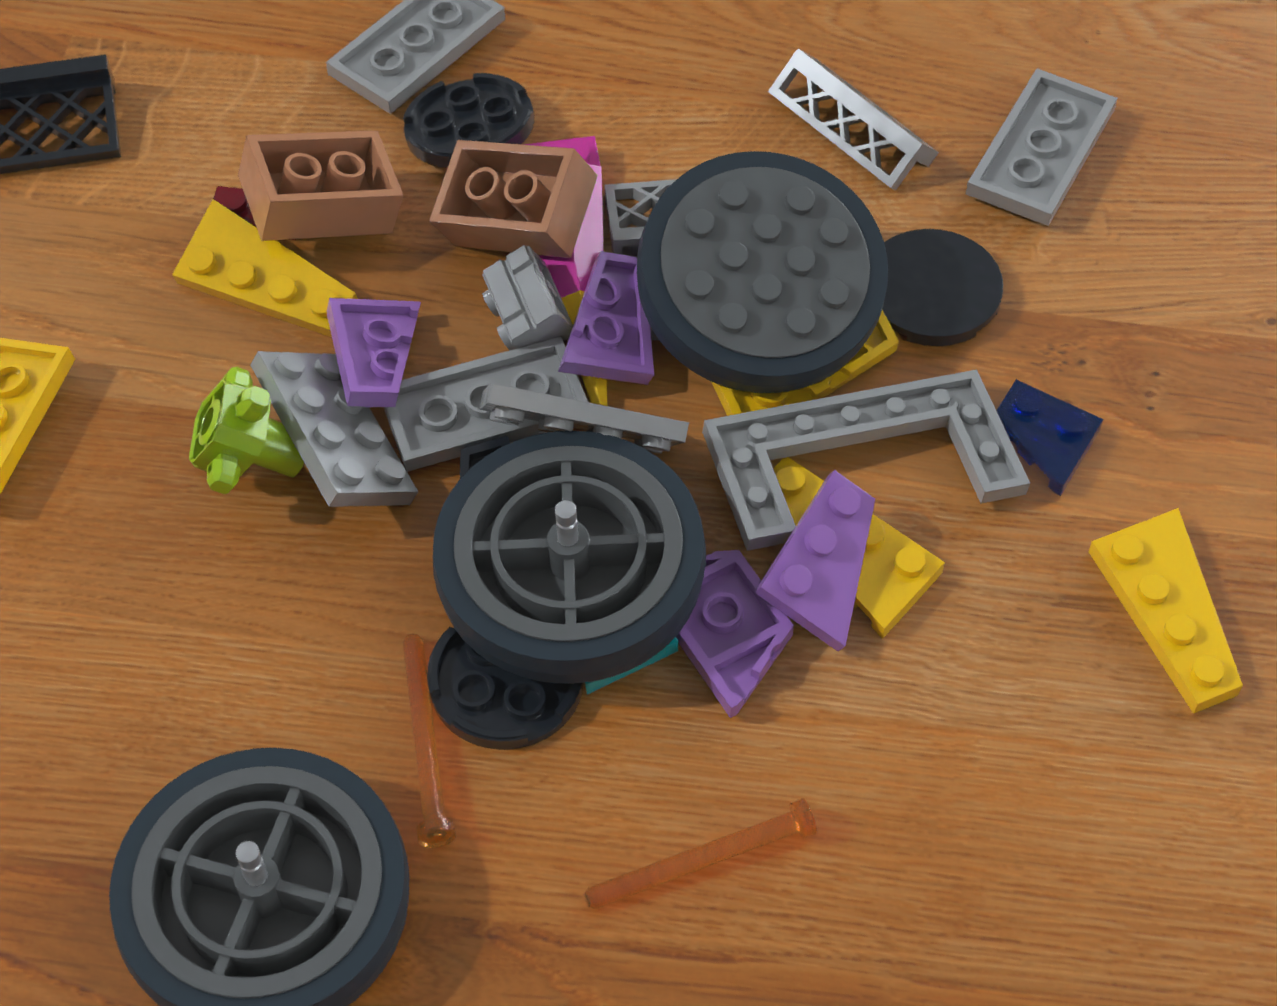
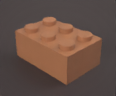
M378 131L246 135L238 177L261 241L390 234L393 232L404 195Z
M457 140L429 222L457 247L513 252L525 245L530 246L537 255L571 258L598 175L574 148Z

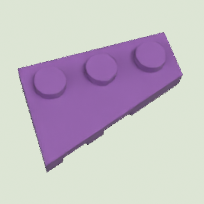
M600 251L594 262L558 372L648 385L653 378L654 365L651 330L638 292L637 257Z
M329 298L327 318L347 406L368 408L396 406L421 302Z
M834 470L823 482L754 593L833 649L840 651L846 646L875 498Z

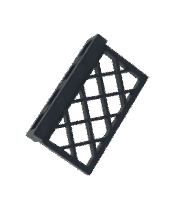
M106 54L0 69V110L13 108L18 111L5 126L0 124V146L9 139L21 147L13 157L0 158V174L121 157L114 94H116L115 80ZM104 95V102L93 114L79 106L84 98ZM57 102L62 105L49 120L35 112L41 104ZM71 112L86 120L73 135L59 127L60 123ZM105 116H106L107 123L102 120ZM27 118L42 126L28 141L14 133ZM97 127L108 134L109 144L89 146L82 140ZM51 133L66 141L54 152L46 153L38 148Z

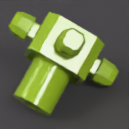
M232 367L201 403L194 422L189 460L193 466L207 471V482L210 489L222 494L229 493L252 464L289 477H295L304 465V461L283 423L269 418L271 407L270 394L263 388L253 386V380L249 371L239 367Z

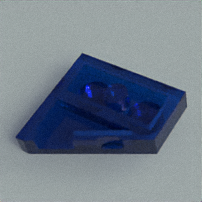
M1017 379L996 410L1010 441L1017 446L1018 453L1029 465L1036 463L1050 479L1048 487L1055 494L1061 496L1100 432L1103 419Z

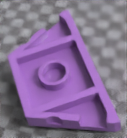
M739 550L715 551L712 554L706 555L704 577L697 603L690 618L676 636L678 643L730 718L738 714L791 639L794 627L787 615L754 593L761 583V579Z

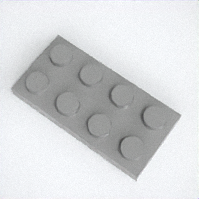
M404 0L326 62L328 75L391 114L505 20V8L494 0Z
M1036 69L969 179L966 195L1049 226L1112 116L1118 98Z
M561 336L402 380L396 406L384 407L405 470L408 472L461 456V449L500 437L508 436L511 443L529 436L546 433L538 430V421L524 419L523 423L519 422L518 426L490 421L491 412L480 410L483 390L491 383L588 402L577 374L558 372L566 349Z
M258 351L250 366L263 389L267 390L270 394L271 404L329 507L411 504L418 490L370 408L347 406L336 354Z
M491 383L483 390L480 410L491 412L489 420L493 422L518 426L519 422L523 423L524 419L538 421V430L544 432L573 431V428L597 432L621 439L634 440V444L656 454H662V451H670L671 446L686 442L689 422Z

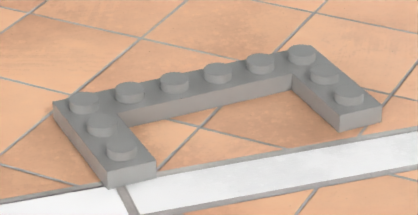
M977 369L704 420L702 433L747 551L786 543L796 527L770 460L946 427L981 504L1026 495L1030 486V481Z

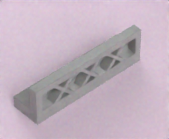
M800 49L796 50L768 91L894 190L899 187L917 161L929 167L939 153L818 59ZM800 72L807 77L808 95L793 99L785 93V90L796 74ZM817 86L824 90V92L817 93ZM834 98L837 100L839 119L822 122L819 117L818 101ZM809 104V111L802 105ZM847 109L855 115L848 117ZM865 122L869 128L870 143L853 146L850 144L849 125ZM839 128L840 135L836 133L833 129ZM878 133L885 137L887 140L879 141ZM896 146L905 155L893 172L889 174L881 168L880 149ZM871 152V159L863 153Z

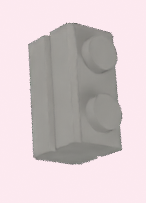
M521 246L507 255L505 261L499 260L483 270L482 275L488 290L482 293L491 312L496 317L500 316L503 324L497 327V331L509 350L560 336L563 342L569 339L573 328L571 319L546 263L530 246Z

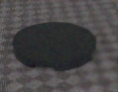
M473 73V79L451 83L446 86L443 81H440L420 93L410 103L404 114V135L408 148L418 159L433 166L448 168L457 140L523 144L532 131L535 116L526 89L518 82L496 74Z
M919 229L898 234L884 242L888 260V285L882 310L892 329L907 336L906 341L926 346L959 344L976 337V333L998 314L1003 295L1002 274L994 258L975 241L951 231Z
M449 627L442 634L434 646L427 671L431 702L444 725L458 737L469 743L497 750L527 747L539 743L556 733L575 712L584 683L536 681L505 671L476 653L462 639L455 628Z

